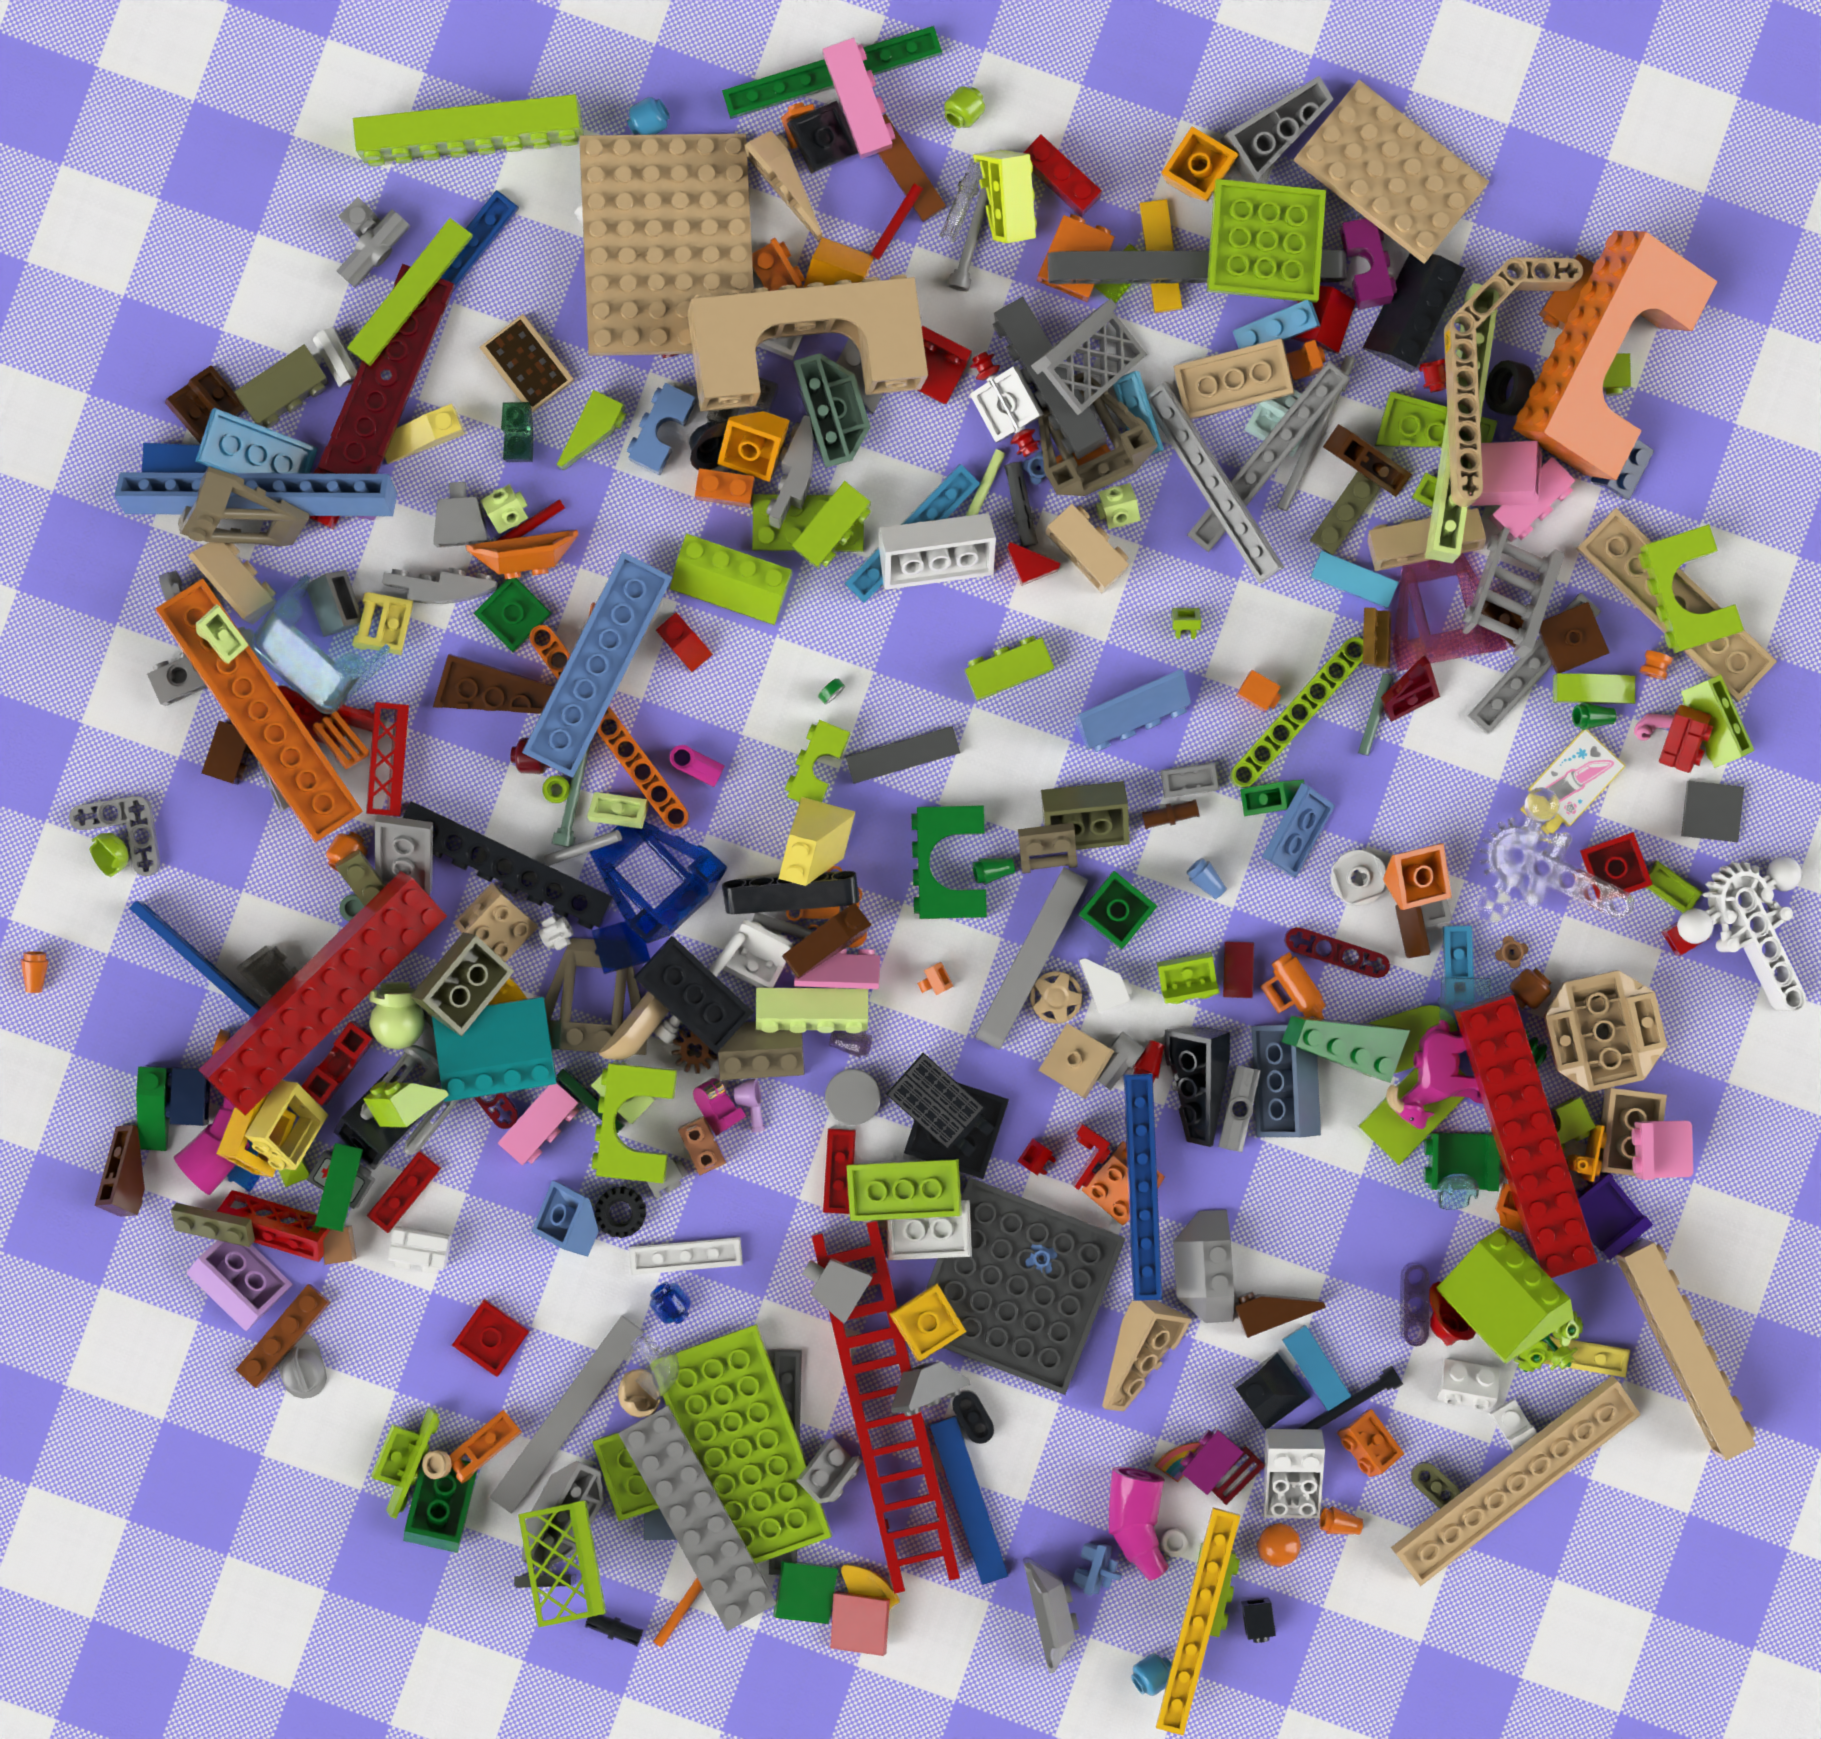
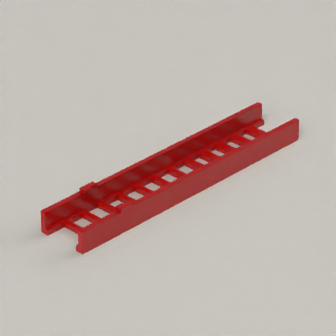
M872 1220L866 1223L871 1243L868 1246L827 1255L823 1233L812 1234L811 1237L817 1263L823 1268L827 1266L831 1258L847 1263L874 1256L877 1272L871 1274L873 1278L868 1286L880 1284L884 1300L855 1306L847 1320L886 1311L890 1327L846 1337L843 1322L830 1311L829 1314L893 1591L896 1594L905 1591L900 1566L943 1556L949 1581L960 1579V1573L922 1410L911 1416H905L904 1413L867 1422L865 1419L862 1401L896 1394L898 1385L860 1394L855 1374L899 1364L901 1376L903 1372L912 1369L906 1341L889 1315L898 1306L878 1220ZM893 1339L896 1355L858 1364L852 1363L850 1348ZM912 1419L916 1439L872 1449L868 1429ZM918 1447L922 1467L883 1476L878 1475L875 1456ZM922 1474L925 1475L929 1494L885 1504L881 1484ZM935 1501V1510L939 1521L888 1532L890 1527L888 1519H885L884 1512ZM937 1529L942 1549L898 1559L894 1539Z

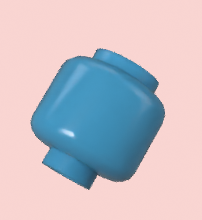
M647 97L630 107V119L627 120V123L634 135L638 133L640 135H656L667 128V120L670 119V115L660 99L655 100L653 97Z
M1152 1653L1133 1666L1131 1679L1141 1694L1146 1693L1154 1696L1166 1688L1172 1664L1167 1657L1161 1658L1159 1655Z

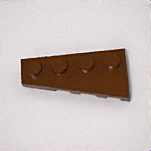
M448 654L433 707L541 714L555 686Z

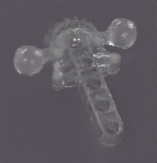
M1539 787L1528 793L1524 802L1525 812L1528 816L1523 826H1517L1515 819L1510 818L1508 819V827L1503 821L1498 823L1500 832L1495 828L1489 830L1493 839L1489 837L1483 839V842L1489 845V848H1481L1480 853L1488 854V858L1482 859L1480 862L1481 864L1489 863L1490 866L1484 873L1485 875L1494 873L1498 877L1494 888H1489L1482 892L1477 902L1478 912L1487 922L1499 923L1510 915L1512 901L1509 893L1512 887H1517L1521 891L1520 894L1525 898V904L1530 908L1537 907L1543 903V899L1550 887L1614 918H1621L1630 914L1634 909L1635 903L1632 895L1563 861L1569 844L1572 841L1569 833H1549L1546 835L1540 831L1542 823L1554 819L1560 807L1557 795L1549 788ZM1542 841H1546L1549 844L1544 851L1535 848ZM1515 848H1520L1524 853V859L1521 863L1516 862L1512 857V852ZM1540 860L1546 861L1549 865L1547 875H1542L1537 869ZM1566 872L1571 873L1575 878V883L1572 887H1567L1563 883L1562 878ZM1524 875L1530 877L1528 887L1523 884ZM1592 884L1600 889V897L1597 900L1592 899L1588 895V888ZM1616 897H1621L1626 902V908L1623 912L1617 911L1613 906Z

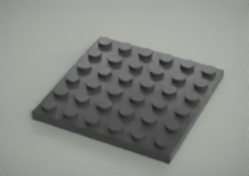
M969 1177L961 1200H970L972 1257L937 1258L926 1287L928 1289L934 1284L939 1285L967 1331L943 1348L1065 1395L1126 1238ZM1032 1244L1042 1245L1048 1249L1053 1248L1057 1253L1056 1258L1050 1259V1262H1052V1271L1050 1273H1045L1046 1266L1042 1267V1272L1036 1269V1264L1030 1268L1026 1266V1259L1030 1257L1031 1253H1036L1031 1249ZM1037 1255L1036 1261H1037V1262H1038L1039 1260H1040V1261H1043V1260H1044V1256L1041 1255V1256H1039V1259H1038V1255Z

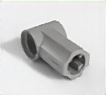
M1124 1032L1111 1045L1110 1049L1114 1053L1097 1079L1110 1091L1127 1068H1131L1145 1050L1144 1047Z

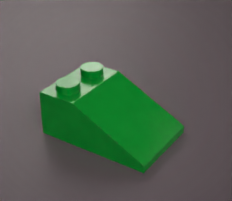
M461 1460L465 1466L470 1463L469 1461ZM421 1463L404 1529L403 1541L458 1553L477 1471L464 1483H460L456 1478L457 1473L453 1468H451L447 1476L431 1479L424 1473Z

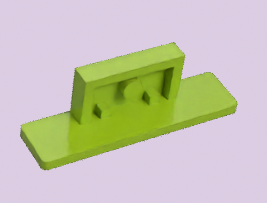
M427 1408L418 1432L395 1424L391 1425L372 1471L371 1477L373 1479L395 1486L386 1509L392 1518L396 1519L399 1512L404 1511L408 1500L406 1496L408 1489L415 1484L418 1477L417 1468L420 1460H423L424 1456L428 1453L429 1444L427 1443L429 1438L438 1429L440 1422L439 1414L433 1408Z

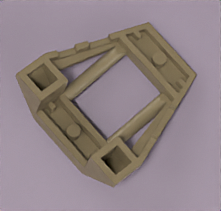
M1084 372L1075 375L1074 382L1084 384ZM1091 376V386L1101 387V384ZM1079 390L1082 396L1084 397V391ZM1108 390L1097 398L1093 405L1115 449L1078 466L1073 454H1069L1062 443L1064 436L1060 429L1055 431L1050 424L1048 416L1051 414L1047 407L1041 408L1044 415L1038 418L1044 472L1056 495H1089L1135 473L1158 447L1146 423L1141 418L1134 416L1121 401L1118 402L1112 397ZM1106 405L1130 430L1122 434L1119 433ZM1051 436L1064 460L1063 462L1058 464L1056 462Z
M208 467L201 479L197 500L193 507H185L179 518L178 526L180 534L186 535L194 541L263 544L281 547L294 544L308 522L310 514L282 499L276 502L266 497V491L258 486L254 490L244 485V479L237 475ZM231 492L268 509L226 508ZM221 519L273 520L266 533H241V529L231 528L230 530L216 528Z
M571 938V944L567 946L544 1000L552 1049L600 1052L623 1022L626 982L631 1011L641 1000L637 981L633 978L635 971L627 942ZM576 966L617 969L611 1025L570 1022ZM563 983L559 1021L551 1020ZM647 1040L634 1055L647 1054Z

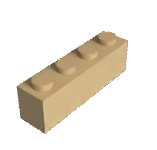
M1467 508L1461 554L1484 549L1486 535L1478 508ZM1431 515L1427 519L1417 521L1415 519H1407L1398 525L1388 526L1382 524L1369 530L1367 542L1374 570L1379 571L1433 560L1425 558Z

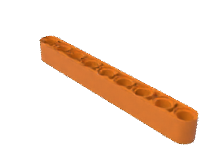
M538 625L532 629L529 635L530 642L555 677L559 679L564 667H554L553 658L557 654H564L568 660L570 653L552 629L545 625ZM541 632H548L550 634V641L545 646H540L536 643V637ZM608 706L596 730L665 824L674 830L684 828L689 822L687 809L610 706ZM608 720L615 721L617 724V730L612 735H606L602 731L603 724ZM623 743H631L633 745L634 752L631 756L625 758L620 756L619 748ZM640 765H647L651 769L650 776L645 780H640L636 777V769ZM657 787H663L667 790V798L662 802H656L652 798V793ZM674 809L682 810L684 813V819L680 824L674 825L669 821V814Z

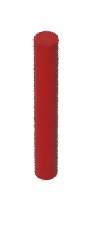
M915 183L913 184L870 253L871 256L880 260L923 191V188Z
M560 499L495 541L524 536L564 510V505Z

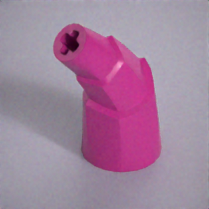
M225 1097L223 1105L220 1106L213 1123L209 1124L174 1156L175 1162L183 1173L207 1195H211L236 1166V1164L216 1154L235 1108ZM247 1141V1144H246V1146H245V1150H248L249 1147H250V1144H249L248 1141Z
M1114 1467L1112 1468L1110 1485L1109 1534L1115 1537L1127 1560L1130 1563H1134L1149 1581L1155 1580L1169 1568L1168 1563L1158 1548L1159 1542L1154 1529L1158 1521L1165 1479L1156 1473L1143 1469Z

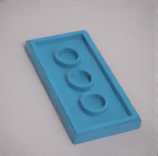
M213 408L195 462L228 473L310 474L318 448Z

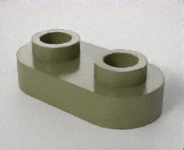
M1420 1462L1413 1467L1411 1471L1412 1483L1438 1508L1441 1509L1460 1494L1458 1487L1433 1464ZM1423 1471L1429 1472V1478L1425 1481L1420 1480V1474ZM1448 1490L1450 1492L1449 1498L1441 1499V1492Z

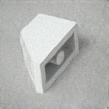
M1086 958L1078 960L1098 1013L1130 1002L1129 995L1133 994L1127 978L1123 980L1120 974Z

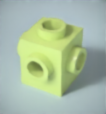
M1131 483L1098 491L1100 503L1096 504L1097 513L1100 520L1105 519L1108 529L1141 521L1137 498Z
M510 484L495 490L492 494L480 500L499 534L518 526L521 522L528 519L523 509L528 506L520 491L515 493Z

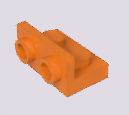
M773 238L770 240L771 243L752 253L753 269L764 288H768V291L779 290L780 287L786 285H795L796 288H803L801 282L805 278L797 265L795 267L791 266L787 259L791 254L784 242L778 243L777 239Z
M1372 1409L1366 1410L1348 1427L1341 1428L1337 1432L1343 1447L1352 1453L1357 1460L1360 1470L1369 1477L1383 1474L1404 1455L1402 1449Z

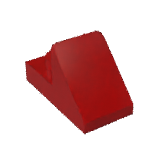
M677 612L656 629V632L691 672H694L713 655Z

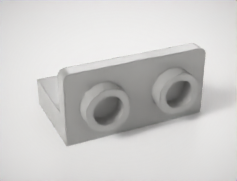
M834 1438L826 1440L796 1481L818 1504L834 1502L842 1495V1488L847 1481L852 1480L857 1475L858 1467L863 1460L859 1456L851 1457Z

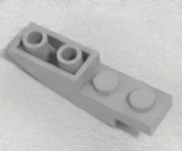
M806 415L803 416L801 423H795L790 436L793 438L789 447L785 446L779 458V461L782 462V473L785 474L782 476L778 486L780 493L777 499L773 498L767 509L770 525L778 529L781 528L791 505L802 509L811 483L814 448L810 417Z
M449 568L448 572L441 571L439 582H436L435 576L420 574L419 578L408 577L409 572L399 569H392V573L384 572L382 583L385 586L409 590L408 600L424 604H449L473 600L496 591L499 586L496 581H492L493 576L476 573V577L465 576L466 571Z

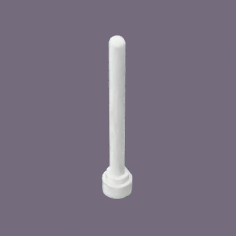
M736 933L710 966L709 970L716 977L745 941L743 933ZM672 1015L670 1019H666L664 1022L661 1021L654 1030V1033L664 1042L672 1044L673 1040L678 1036V1026L681 1022Z

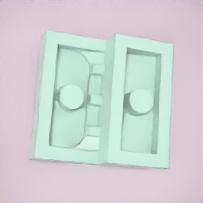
M1294 390L1295 394L1259 403L1244 431L1264 441L1302 393ZM1303 437L1288 454L1289 456L1293 457Z

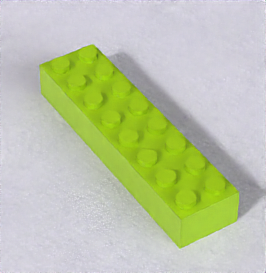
M576 94L353 118L356 152L364 164L368 163V166L372 167L383 166L385 161L396 160V163L405 164L412 162V158L422 157L423 160L433 161L440 159L441 155L450 154L453 158L468 156L469 152L489 155L494 154L497 149L517 152L523 150L525 146H534L535 149L549 148L550 144L561 143L562 146H573L578 144L579 135H584L581 107Z

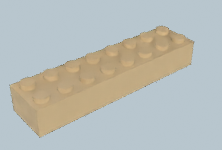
M1644 1238L1628 1245L1615 1258L1713 1453L1727 1461L1755 1447L1756 1444L1753 1440V1437L1756 1436L1755 1431L1748 1421L1745 1422L1740 1414L1743 1411L1741 1403L1736 1396H1731L1727 1388L1730 1386V1382L1723 1370L1719 1372L1715 1364L1718 1358L1710 1345L1706 1346L1702 1338L1705 1332L1699 1321L1693 1320L1689 1312L1692 1310V1306L1686 1295L1681 1296L1676 1287L1680 1283L1672 1269L1668 1270L1664 1263L1667 1256L1660 1244L1656 1245L1654 1242Z

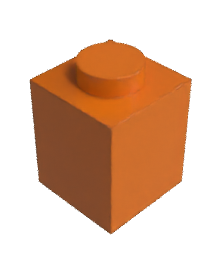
M1251 670L1236 696L1262 712H1266L1269 707L1274 709L1282 695L1278 691L1281 686Z

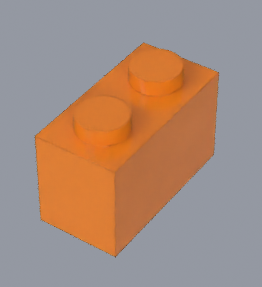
M699 468L695 498L699 501L751 508L755 478L754 476Z

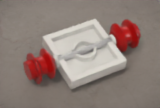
M987 351L972 359L973 364L970 366V369L977 368L979 374L976 376V380H986L987 383L970 393V396L995 442H1000L1015 433L1010 443L1018 444L1020 449L1016 453L1017 455L1023 454L1024 457H1028L1039 450L1037 445L1041 443V440L1034 441L1032 435L1035 429H1025V426L1044 414L1019 367L1013 366L997 376L996 374L1001 366L992 363L991 360L995 354L988 355Z

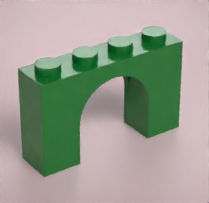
M984 805L917 807V813H911L912 830H917L918 841H912V858H918V869H913V886H919V897H913L914 914H919L920 919L986 918V889H948L936 881L931 873L929 864L933 848L942 839L952 835L985 834Z

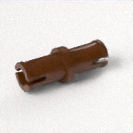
M1196 799L1172 806L1169 803L1165 804L1166 807L1142 812L1146 830L1169 823L1172 826L1176 825L1177 821L1200 817Z

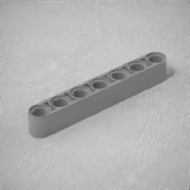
M1063 867L984 1017L975 1038L1000 1050L1076 906L1088 879Z

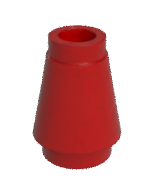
M1150 1040L1133 1066V1074H1153L1154 1083L1155 1078H1159L1165 1046Z

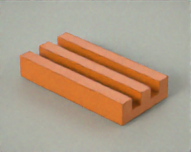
M337 711L331 713V717L323 718L320 724L318 722L313 724L315 733L345 769L369 756V750ZM334 723L347 737V739L352 743V745L356 748L359 754L356 753L352 746L347 742V740L342 736L338 729L333 725ZM328 728L339 744L351 756V759H347L324 729Z

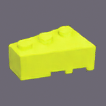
M1002 149L973 154L974 162H980L983 179H980L979 183L981 189L986 188L990 204L986 205L985 208L993 240L1012 243L1036 238L1035 229L1037 221L1034 216L1033 201L1035 193L1032 188L1031 173L1033 165L1030 160V154Z

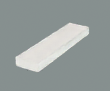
M741 1237L629 1246L631 1275L743 1265Z

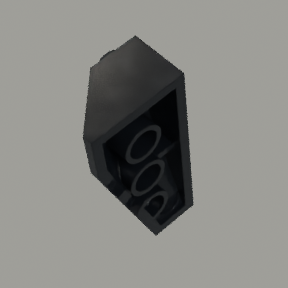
M1208 1027L1166 1029L1165 1060L1167 1066H1171L1174 1081L1171 1082L1173 1091H1177L1181 1104L1179 1114L1186 1141L1211 1147L1214 1143L1230 1060V1032Z

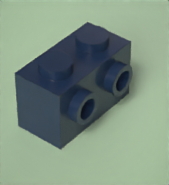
M176 1067L172 1068V1073L168 1074L167 1088L171 1090V1101H167L166 1117L170 1118L169 1124L196 1126L209 1124L211 1083L198 1070L199 1068Z

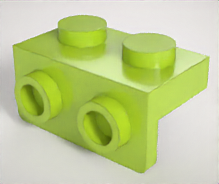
M1211 952L1156 962L1161 993L1165 1003L1180 1004L1188 999H1206L1220 993Z

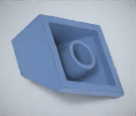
M552 1180L531 1232L564 1250L588 1257L599 1232L590 1199Z

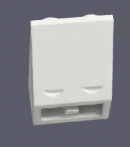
M1266 1429L1264 1449V1518H1320L1325 1457L1322 1429Z

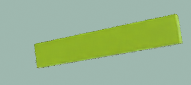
M449 218L348 345L347 349L371 366L472 239V234Z

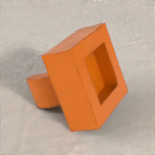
M942 962L924 970L927 978L917 983L922 993L933 988L936 995L954 987Z

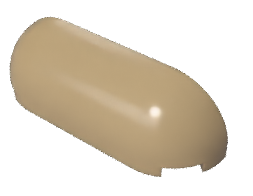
M647 992L598 1054L605 1059L624 1060L633 1056L669 1013V1010Z

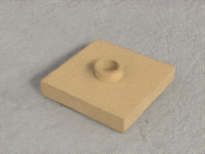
M1067 1023L1038 1071L1086 1099L1114 1051Z

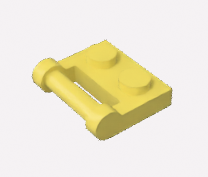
M371 592L364 593L362 600L364 608L358 633L353 638L352 646L361 650L372 649L402 655L413 609V601ZM375 607H383L376 638L368 637Z

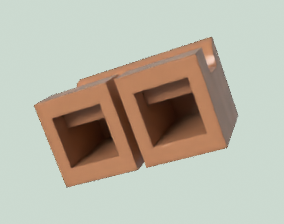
M704 1116L679 1127L680 1136L699 1176L727 1163L717 1141L713 1140L715 1138Z

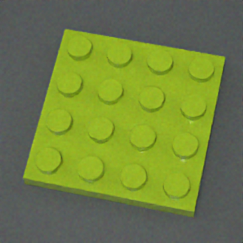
M1216 179L1213 192L1207 292L1293 301L1309 300L1313 303L1319 301L1326 190Z

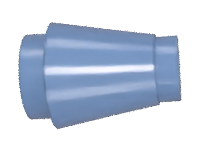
M1203 858L1197 860L1186 872L1190 877L1189 881L1214 899L1219 898L1227 889L1210 861L1206 862Z

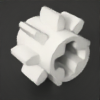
M554 915L541 922L544 928L539 930V935L548 949L554 946L556 950H561L571 944L568 938L573 936L574 933L566 918L558 919Z

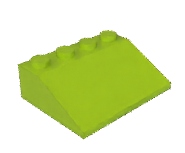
M1502 1227L1479 1241L1437 1287V1291L1505 1364L1574 1318L1571 1299Z

